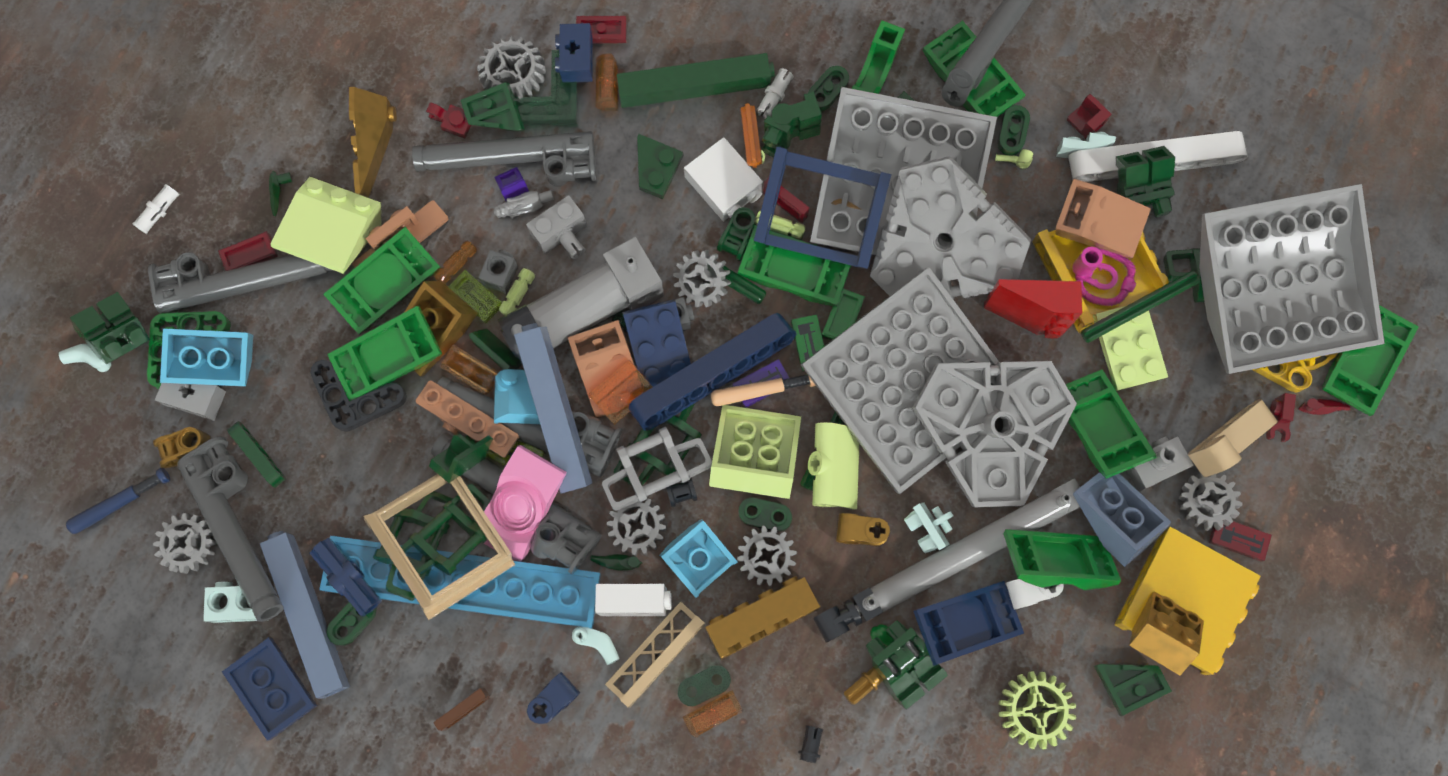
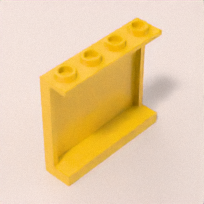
M1047 229L1037 233L1032 241L1052 281H1076L1074 278L1075 273L1072 269L1073 263L1084 249L1093 247L1057 236L1056 230L1048 232ZM1143 232L1133 259L1126 257L1135 265V289L1133 292L1128 293L1123 302L1113 306L1093 304L1082 297V314L1074 322L1078 333L1095 323L1093 319L1094 314L1127 306L1169 283L1167 276L1161 273L1157 265L1155 253L1149 250ZM1103 254L1101 263L1108 264L1117 271V283L1108 290L1098 289L1083 281V285L1088 293L1099 298L1110 299L1120 293L1123 280L1127 276V267L1120 263V261L1113 259V257L1111 258ZM1096 268L1091 276L1092 279H1097L1102 284H1109L1112 281L1111 273L1104 269L1099 271V268Z
M1167 527L1159 539L1156 540L1114 625L1122 630L1132 631L1154 591L1161 596L1170 598L1178 606L1187 611L1194 612L1199 618L1204 620L1200 654L1191 665L1200 669L1202 675H1213L1214 672L1217 673L1224 663L1223 653L1226 648L1233 644L1236 638L1234 633L1236 626L1245 619L1248 612L1246 606L1249 599H1253L1259 590L1257 583L1261 576L1176 529Z

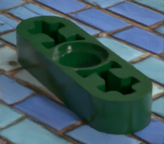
M237 421L227 429L230 436L272 487L276 488L286 480V477L240 421Z

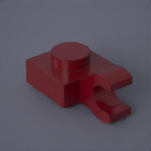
M429 103L426 112L429 113L428 117L430 119L442 122L440 127L443 131L464 139L466 138L471 125L468 124L462 108L450 104L448 110H445L437 104Z
M1284 393L1273 400L1270 411L1278 422L1266 431V438L1268 440L1275 437V431L1281 433V442L1284 443L1290 439L1291 432L1289 426L1294 418L1296 395Z

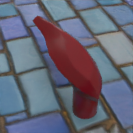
M1311 398L1304 402L1298 410L1309 414L1322 415L1335 411L1350 410V406L1333 400Z

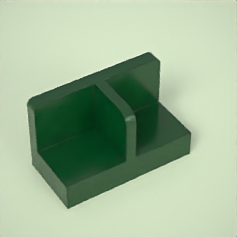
M457 433L453 436L449 448L431 459L429 467L450 483L485 459L493 438L488 435L476 443L468 435L463 437Z

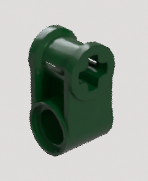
M746 207L735 210L719 240L717 251H725L736 256L737 260H742L755 226V214L752 210ZM741 218H746L751 222L744 227L737 224Z

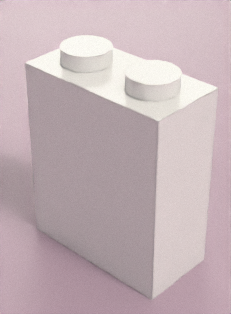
M724 137L684 167V175L687 181L723 222L729 217L731 218L735 210L742 208L748 202L754 203L762 195L763 181Z
M596 584L595 613L600 616H666V610H671L672 594L670 591H667L664 584Z

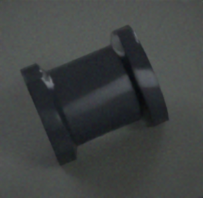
M692 478L684 483L681 482L666 487L671 507H676V503L698 500Z

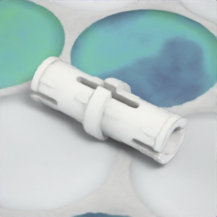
M784 68L779 69L771 86L766 88V95L756 109V113L759 116L765 111L762 116L764 119L767 116L771 117L773 108L778 102L783 100L785 97L784 92L794 77L791 72L785 76L788 70Z
M165 184L152 202L148 201L146 203V209L132 224L147 234L156 221L166 215L165 211L180 194Z

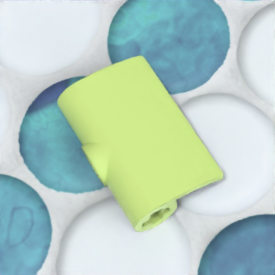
M816 423L814 449H817V451L813 452L808 460L809 473L816 476L815 480H813L812 505L819 507L840 506L855 510L857 509L859 442L846 425Z

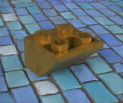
M1154 591L1132 630L1129 646L1176 674L1181 675L1200 654L1204 620L1199 618L1194 612L1187 611L1178 606L1170 598L1161 596Z

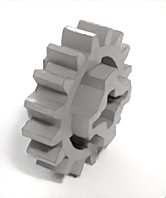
M696 250L692 252V256L689 254L683 256L684 262L677 263L676 266L680 271L673 273V276L679 278V282L675 283L674 287H681L682 290L678 295L679 297L686 295L687 304L695 301V307H700L703 303L705 307H709L712 305V301L714 303L721 301L719 295L724 296L728 293L723 287L731 284V281L725 279V276L730 274V270H723L722 267L726 262H718L717 253L709 257V250H704L701 254ZM695 262H698V264L695 265V270L689 271L691 265ZM709 287H716L710 295H706L709 292Z
M1199 473L1198 478L1194 475L1188 479L1189 483H1185L1181 488L1185 493H1181L1178 498L1185 501L1180 506V510L1188 511L1185 519L1188 520L1193 517L1195 519L1194 526L1197 527L1202 523L1204 524L1205 531L1211 529L1212 525H1214L1217 531L1223 528V524L1229 526L1233 522L1232 518L1235 519L1240 514L1236 509L1242 506V502L1236 500L1241 495V492H1233L1232 490L1235 482L1227 484L1225 482L1226 475L1220 478H1216V474L1203 477ZM1198 487V496L1196 498H1193V493L1195 489ZM1227 503L1226 512L1222 515L1224 511L1222 506Z
M648 498L645 503L636 502L620 509L618 512L610 511L609 514L614 518V521L607 522V526L613 528L608 533V536L610 538H617L613 542L615 547L623 545L622 553L625 554L629 549H632L633 556L637 555L638 550H642L644 555H647V547L651 546L653 549H657L656 539L663 541L664 538L659 532L666 530V526L660 524L665 519L664 514L657 515L660 510L658 505L653 508L650 507L651 499ZM631 509H638L637 512L634 514H625L627 511ZM649 513L654 518L655 529L647 523ZM641 519L640 523L643 529H637L633 532L630 524L632 522L637 523ZM619 523L626 528L624 539L619 533ZM639 538H649L643 543L634 544Z
M186 513L182 514L181 519L177 516H171L172 523L163 522L162 526L165 530L163 532L156 531L155 533L158 537H161L160 541L153 543V546L160 547V550L154 554L155 557L163 558L160 564L165 567L169 566V570L173 572L179 570L180 573L188 574L189 568L193 571H199L198 564L207 565L209 562L205 557L215 554L214 551L210 550L211 546L217 544L216 541L210 538L213 536L211 530L207 529L206 521H201L200 516L193 515L191 517V515ZM192 526L191 528L188 527L185 531L180 530L181 527ZM185 556H189L191 558L187 561H178L179 559H183Z
M762 526V533L759 534L755 529H752L753 537L750 539L744 536L743 539L747 543L746 546L738 547L739 550L744 552V555L737 557V560L745 562V565L740 570L750 571L747 577L749 580L754 576L758 577V585L762 583L763 579H767L769 586H772L773 578H776L780 583L783 582L781 574L785 573L790 576L791 572L787 569L788 565H796V562L790 560V556L797 554L796 551L789 549V546L794 543L793 540L787 542L784 540L786 532L781 533L780 536L777 535V527H773L771 532H767L766 527ZM763 537L775 538L780 543L775 546L768 545ZM755 543L757 547L756 555L749 560V549ZM763 548H766L768 551H774L778 548L779 551L775 552V555L772 556L773 561L768 564L766 560L755 562L762 555L761 550ZM785 552V562L780 569L776 562L779 554ZM759 565L767 567L771 574L759 573L754 568Z

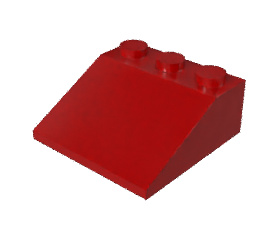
M999 279L985 300L984 308L1036 335H1045V338L1049 339L1059 338L1082 314L1081 281Z

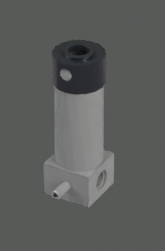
M636 237L604 253V264L528 305L525 304L498 319L502 327L501 333L514 356L518 357L521 363L522 360L514 334L522 332L521 327L537 323L538 327H547L552 346L555 348L568 341L567 337L582 333L628 307L630 310L645 307L664 297L662 280Z

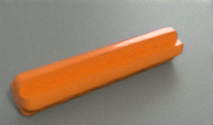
M747 103L740 110L746 161L748 166L757 168V165L762 164L756 109L755 106H750Z

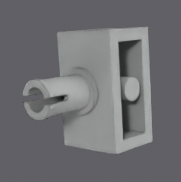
M569 195L526 224L530 235L544 254L559 244L564 246L572 259L578 258L576 250L580 256L586 250L574 235L587 226L584 214Z
M1165 436L1153 442L1154 448L1152 449L1157 455L1156 458L1126 470L1136 490L1140 492L1194 466L1178 436L1171 440Z

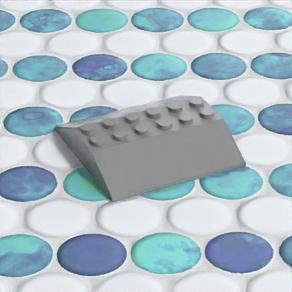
M845 87L841 88L827 161L880 174L884 172L892 174L871 255H876L883 229L888 225L886 217L899 171L902 167L951 156L981 188L983 187L997 117ZM823 175L810 242L859 252L875 187ZM976 206L972 212L977 216L978 207ZM898 225L897 230L906 232L907 227ZM948 233L939 234L943 241L950 242L953 240L952 236Z
M1362 184L1202 214L1199 268L1206 314L1227 374L1385 344Z

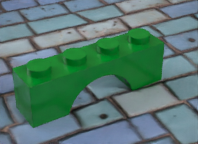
M881 20L861 74L852 89L876 94L881 93L902 44L904 28Z

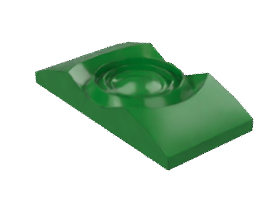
M962 20L923 47L922 51L938 77L946 82L952 69L974 41L976 35ZM993 57L982 81L976 89L970 91L963 106L968 112L998 117L1009 107L1025 98L1026 94Z
M754 226L738 270L739 275L762 286L793 293L807 301L837 307L851 265L756 242L754 237L757 226ZM771 230L769 232L770 235L807 243Z
M404 227L323 295L360 335L383 318L405 297L419 288L440 266L410 231Z
M1380 305L1385 344L1340 352L1331 364L1322 390L1368 416L1374 415L1419 326Z
M415 306L327 355L349 401H352L423 367L440 356L442 352L420 306Z
M1103 369L1065 384L1077 403L1068 423L1081 439L1089 459L1105 479L1156 458V453Z
M1005 529L1003 533L1017 578L1026 583L1041 588L1058 584H1071L1082 590H1091L1119 585L1121 582L1112 555L1104 548L1098 536Z

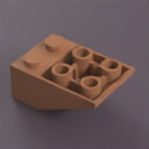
M1073 179L1055 228L1056 235L1133 259L1151 208L1100 186Z
M618 320L567 337L596 418L629 407L636 397L644 393Z

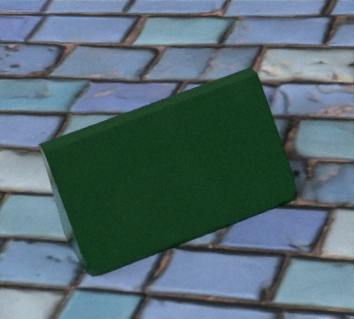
M482 329L469 334L471 341L502 370H517L522 365L520 359L514 356L511 349L490 330Z

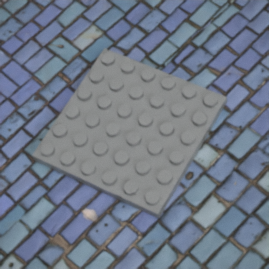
M928 267L808 358L801 366L896 493L900 494L946 458L944 453L938 451L935 443L913 409L935 365L938 363L990 362V365H997L999 361ZM991 376V385H996V376ZM957 443L956 445H954L953 449H958L960 447V444Z

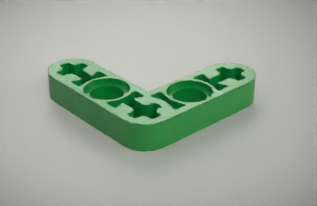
M217 311L162 313L156 315L150 324L148 382L157 389L161 386L160 381L157 380V376L161 375V367L157 365V363L161 364V358H158L157 351L162 346L163 331L159 328L165 324V321L170 325H177V329L185 330V323L190 319H196L197 326L194 330L229 332L231 323L225 315ZM217 319L222 322V325L217 326V330L210 325L204 324V321L207 324H215ZM165 327V329H176L174 327Z

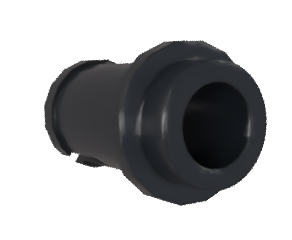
M806 725L802 750H799L798 754H801L800 760L816 763L817 758L821 756L818 755L823 729Z

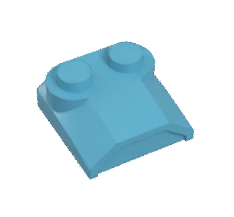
M505 369L495 376V424H540L525 370Z
M702 519L688 527L660 554L661 558L695 598L731 565L737 563V560Z

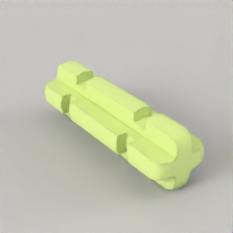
M759 211L758 214H757V216H756V219H755V224H756V225H758V221H759V217H760L761 211ZM774 215L770 230L785 235L792 234L791 237L802 239L805 225L797 222L793 224L791 220Z
M526 268L520 271L519 279L515 280L506 296L507 300L503 301L499 308L502 314L507 315L516 310V305L519 306L528 290L527 285H531L535 278L532 271Z

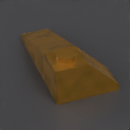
M349 87V120L353 121L356 135L351 136V145H353L354 154L358 158L353 160L355 193L369 198L392 135L393 122H396L397 114L395 106L390 104L387 97L360 88Z

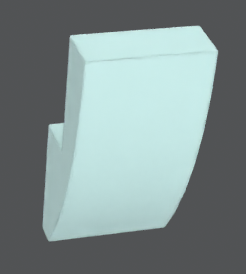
M1090 132L1085 141L1078 137H1063L1057 147L1056 157L1068 158L1071 153L1079 150L1110 147L1115 143L1116 137L1109 136L1105 132Z

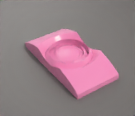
M521 445L516 448L500 475L497 489L484 511L512 553V560L524 562L531 548L535 531L538 525L545 519L567 473ZM487 540L484 543L485 545L494 549L489 540Z

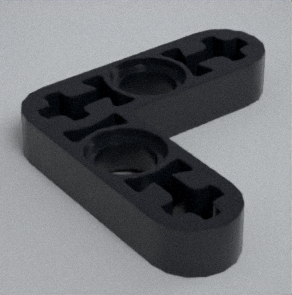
M319 360L311 367V377L334 427L341 431L348 432L400 408L406 402V391L397 383H388L349 401L331 362ZM323 367L329 370L327 376L332 383L327 384L322 376H318L322 373L321 369ZM333 389L341 391V397L337 402L328 401V394ZM392 390L399 393L396 395L397 400L394 402L391 399L384 400L391 396L390 391ZM378 396L384 400L382 402L385 404V407H382V403L377 399ZM370 400L374 401L376 404L374 412L364 414L362 410L363 404ZM337 408H342L346 415L351 416L347 419L348 423L346 425L339 422L342 416Z

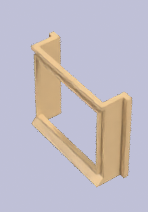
M437 474L374 513L364 516L365 522L380 541L421 605L428 620L515 566L512 560V553L460 476L450 483L497 552V555L434 595H431L384 521L448 482Z

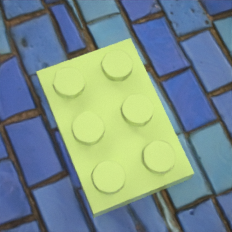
M1124 307L1094 314V322L1096 323ZM1149 311L1099 337L1110 378L1116 391L1168 377Z

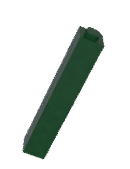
M767 53L619 73L617 74L621 107L626 108L767 88L771 84V78L775 77L773 62L768 61Z

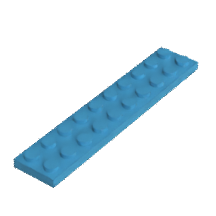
M330 536V539H332L346 558L351 559L365 575L364 580L373 588L380 599L419 604L416 598L410 601L386 590V583L392 565L379 562L373 558L376 549L381 547L380 542ZM410 547L405 552L406 556L418 561L422 557V554L415 547ZM436 550L439 554L443 555L446 558H449L453 554V552ZM467 555L456 565V570L451 575H447L433 566L429 576H425L423 582L431 595H434L491 558ZM513 561L515 566L448 608L593 628L596 584H600L601 573L577 570L572 575L568 572L569 568ZM396 568L392 581L393 585L411 592ZM323 570L320 590L338 593L326 578L328 575Z

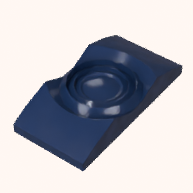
M1005 581L913 611L933 666L1024 634L1016 610L1013 608Z

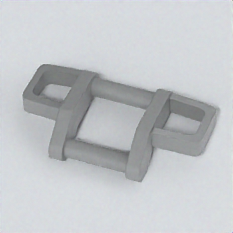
M665 426L658 430L659 433L628 447L621 446L616 448L624 469L602 482L612 509L617 511L636 502H642L647 499V496L679 481L684 483L690 480L691 477L710 469L712 460L702 440L696 438L674 446L668 429ZM664 443L676 471L642 486L629 458ZM698 447L705 462L686 471L678 453ZM628 476L636 495L616 502L612 497L609 487Z

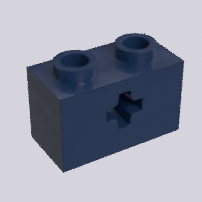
M590 23L560 24V34H555L556 50H559V57H555L556 73H560L562 82H593V34Z

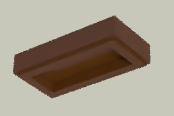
M485 688L478 689L434 721V725L438 731L448 730L490 699L489 693Z

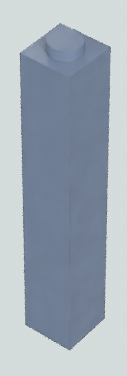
M537 323L521 327L522 332L514 334L550 459L552 464L567 472L559 488L560 493L586 487L593 482L547 327H538Z
M283 531L275 532L267 537L268 540L260 543L280 601L284 606L285 615L315 697L325 699L349 688L350 685L335 644L328 639V626L295 536Z

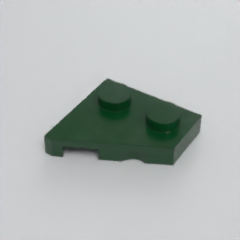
M507 82L460 100L469 125L515 131L525 130L510 84Z
M638 134L639 189L663 199L684 154L678 149Z
M1097 664L1094 666L1120 716H1124L1172 692L1158 665Z

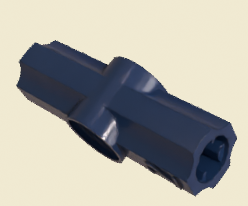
M327 538L313 547L310 554L328 575L326 577L328 582L340 595L346 597L360 616L364 617L378 607L382 600L364 580L365 575L351 559L346 558L332 539Z

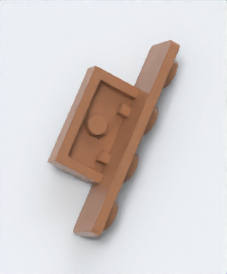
M434 200L430 201L415 214L407 206L402 210H397L391 215L390 220L382 226L375 227L369 236L365 238L372 248L356 259L352 265L356 268L404 227L421 243L445 224L449 218Z
M428 381L416 399L418 405L436 415L444 423L442 427L453 435L457 434V432L464 436L468 435L476 443L490 435L493 441L489 449L503 458L507 457L519 439L517 433L501 423L495 424L493 418L433 381Z

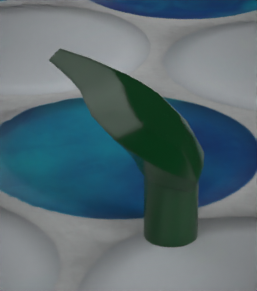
M272 171L269 176L270 204L272 214L275 217L279 206L280 185L292 182L290 172L277 175L275 171Z
M624 554L591 555L590 559L603 567L618 571L633 570L642 564L637 557Z

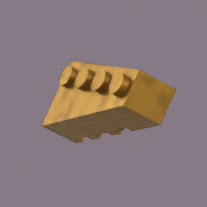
M797 576L782 583L784 588L776 592L770 589L758 595V601L750 605L747 601L733 609L734 613L726 617L722 614L710 620V625L705 628L721 660L818 610L820 605L805 577L798 580Z

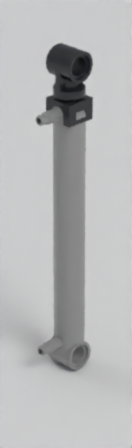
M1075 478L884 581L856 594L851 600L848 599L843 602L845 608L839 610L836 605L817 615L813 619L825 642L827 643L850 631L849 624L854 623L857 627L1007 546L1003 535L1005 529L1036 531L1078 509L1080 506L1073 496V493L1080 488Z

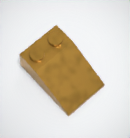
M424 281L405 310L406 312L415 306H420L442 352L440 356L428 364L414 370L419 376H424L464 335L478 314L442 281Z

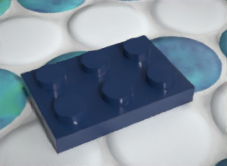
M675 299L623 312L643 390L656 386L691 364Z
M267 638L222 671L267 741L272 740L317 706L273 638Z

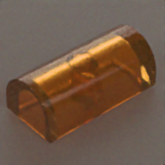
M612 53L602 54L596 58V108L602 111H617L618 63Z
M455 344L452 345L440 365L442 369L485 395L495 386V376L499 373Z
M733 690L683 716V719L690 734L696 738L742 713L743 710Z

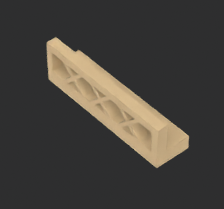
M680 602L605 685L620 698L621 702L630 708L700 631L705 623ZM682 610L692 621L684 629L674 630L673 618ZM670 623L671 630H663ZM671 633V644L665 650L655 651V638L659 634ZM674 633H680V634L674 639ZM650 644L652 645V651H644ZM642 654H652V665L646 671H636V659ZM655 654H661V655L655 660ZM633 664V672H625ZM643 674L638 680L636 679V675ZM622 675H633V686L623 694L614 683Z

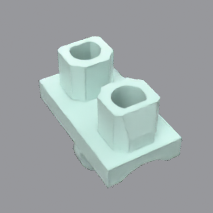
M924 502L914 506V511L904 521L911 531L916 530L922 525L925 526L929 534L918 540L923 552L927 553L937 548L941 550L950 545L938 525H941L945 533L952 530L947 521L953 517L951 511L943 514L939 506L931 510L936 517L935 520Z

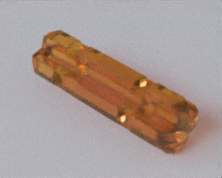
M466 240L460 246L461 249L459 251L456 250L444 262V267L442 269L439 268L433 276L437 281H442L446 284L451 279L450 275H455L468 261L467 258H471L477 252L476 247L470 241Z

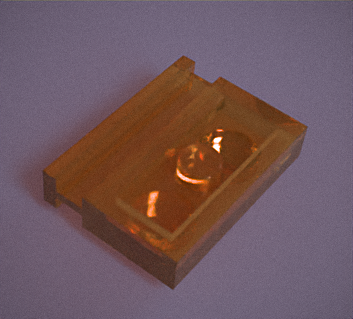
M628 360L588 395L615 425L630 412L628 409L630 403L639 395L653 388V386L633 363Z

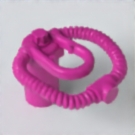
M1087 247L1073 263L1074 278L1082 283V297L1093 304H1101L1102 306L1120 304V302L1125 300L1128 293L1133 292L1136 286L1134 280L1136 273L1135 265L1125 256L1123 257L1122 255L1096 247ZM1103 254L1111 258L1113 257V259L1120 261V263L1127 267V276L1123 280L1120 293L1110 299L1099 298L1088 293L1083 285V281L1098 289L1108 290L1117 283V271L1112 266L1101 263ZM1096 268H1099V271L1104 269L1111 273L1112 281L1109 284H1102L1097 279H1092L1091 276Z

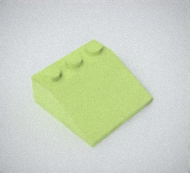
M309 177L296 192L271 242V247L344 274L368 243L365 238L369 236L375 227L381 226V202Z
M722 405L709 486L790 499L801 416Z

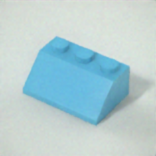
M163 329L160 383L246 386L252 363L253 335L243 332Z

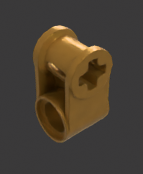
M187 427L155 439L153 444L159 450L161 457L160 467L171 468L177 466L178 461L183 456L210 440V435L196 428ZM198 436L197 443L192 447L193 438Z
M841 513L838 516L836 542L852 545L880 546L885 543L889 536L890 527L883 519L849 513ZM875 526H878L879 530L884 532V534H880L879 538H874V533L870 532Z

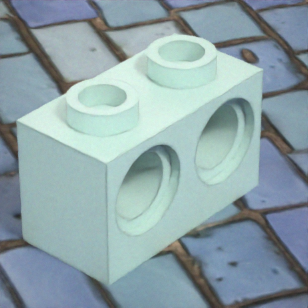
M216 582L215 587L205 588V622L257 621L252 609L247 606V600L240 587L233 586V582ZM226 595L228 599L227 605L221 609L219 601Z

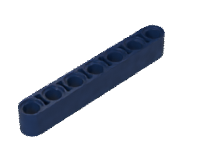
M780 313L772 314L639 395L630 403L628 409L643 430L654 429L709 395L712 391L717 390L788 346L795 339L796 331Z

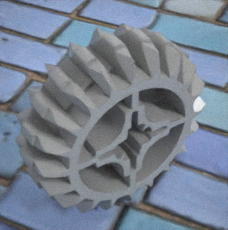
M510 36L509 41L505 42L501 37L499 44L491 42L492 49L484 48L485 56H479L480 65L477 66L478 78L480 83L483 84L484 90L507 82L510 84L514 98H518L522 103L524 100L523 96L527 95L532 98V90L539 92V84L544 83L545 80L543 76L546 74L545 61L540 56V50L537 47L534 48L531 41L525 43L524 39L520 37L516 42L514 37ZM499 62H501L500 66L497 69H495L496 72L493 73L495 66ZM531 66L528 75L523 79V74L527 71V68Z

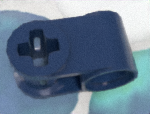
M560 672L529 703L527 715L534 723L546 724L576 699L581 692ZM546 704V717L538 716L536 718V705L544 706Z

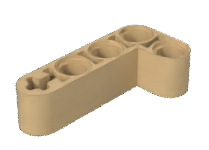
M1259 399L1241 410L1187 455L1203 477L1223 472L1237 464L1242 459L1239 453L1278 421L1263 400Z

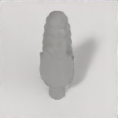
M551 190L543 193L529 191L513 198H507V202L494 208V214L499 218L506 216L514 218L521 214L531 213L539 210L543 206L542 203L554 200V196Z

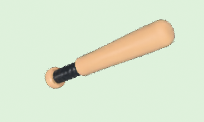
M808 374L786 379L778 378L714 390L711 392V401L714 406H722L784 392L788 388L802 385L814 387L816 385Z

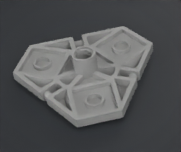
M951 156L902 167L899 171L886 217L888 225L883 229L870 277L891 296L929 267L953 300L957 296L967 298L988 294L993 290L999 279L1018 280L1031 238L996 202L990 204L985 199L987 193ZM976 206L983 212L978 217L972 212ZM898 225L907 227L906 232L897 230ZM948 233L952 236L953 240L950 242L943 241L939 234ZM958 279L959 285L952 287L950 280Z
M1052 361L998 362L997 365H990V362L938 363L933 368L913 409L935 443L938 451L946 456L947 460L945 462L971 506L997 507L1025 505L1048 460L1044 457L1047 449H1054L1077 403ZM991 376H996V385H991ZM998 417L1003 421V428L1000 432L995 428V421ZM1032 441L1038 444L1035 451L1029 449ZM959 443L963 450L956 454L953 446Z

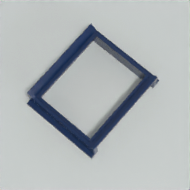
M777 147L754 241L868 269L892 174L884 172L880 174L791 153L785 148ZM786 165L875 187L858 256L769 234Z

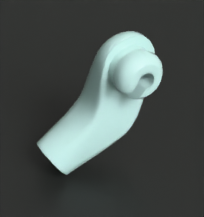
M79 344L59 352V358L63 364L85 362L97 368L100 372H106L111 367V362L105 364L103 360H100L88 344Z
M579 626L573 630V641L580 645L596 648L607 665L620 659L611 638L607 634Z

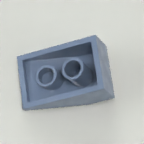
M1099 472L1073 493L1104 548L1124 567L1159 539L1171 524L1168 518L1120 474L1105 479Z

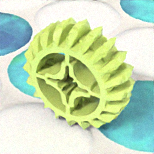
M1034 671L1028 672L1027 679L1023 674L1017 676L1019 685L1013 680L1008 682L1013 690L1012 692L1006 689L1002 691V694L1008 697V701L999 700V705L1006 706V711L999 712V716L1008 717V721H1005L1002 726L1003 728L1013 727L1009 732L1011 738L1020 734L1018 744L1024 745L1028 740L1029 748L1035 749L1038 741L1040 749H1046L1047 740L1051 746H1057L1055 736L1065 740L1067 737L1062 730L1072 731L1073 727L1067 723V720L1076 719V715L1069 714V709L1076 708V704L1067 703L1066 700L1072 697V693H1062L1066 686L1065 683H1059L1055 686L1056 676H1050L1046 681L1045 672H1039L1037 678ZM1038 687H1042L1050 692L1056 703L1049 704L1045 702L1042 693H1039ZM1029 688L1030 693L1027 694L1028 701L1026 705L1016 708L1018 698L1022 692ZM1036 705L1042 708H1049V710L1039 712L1038 718H1036L1037 714L1025 712L1026 710H1032ZM1058 712L1055 724L1045 732L1048 716ZM1018 717H1028L1032 722V726L1036 728V734L1026 730L1019 722Z

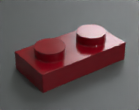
M576 16V24L590 23L593 43H626V16Z

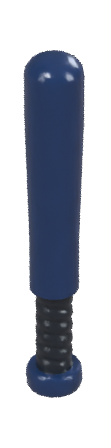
M164 468L157 469L155 475H152L135 486L131 485L68 519L66 528L72 534L85 530L139 498L141 493L157 486V484L168 483L170 481L168 472Z

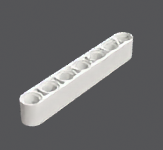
M1233 131L1079 150L1071 153L1068 159L1072 179L1090 182L1118 178L1116 156L1139 152L1142 155V150L1165 146L1175 156L1174 171L1235 164L1247 159L1248 155L1243 133Z

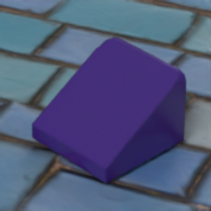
M518 167L494 177L506 202L507 198H513L529 192Z

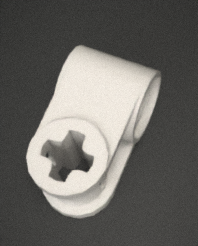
M1017 579L1007 582L1006 586L1015 610L1060 595L1064 584L1053 585L1051 589H1044Z

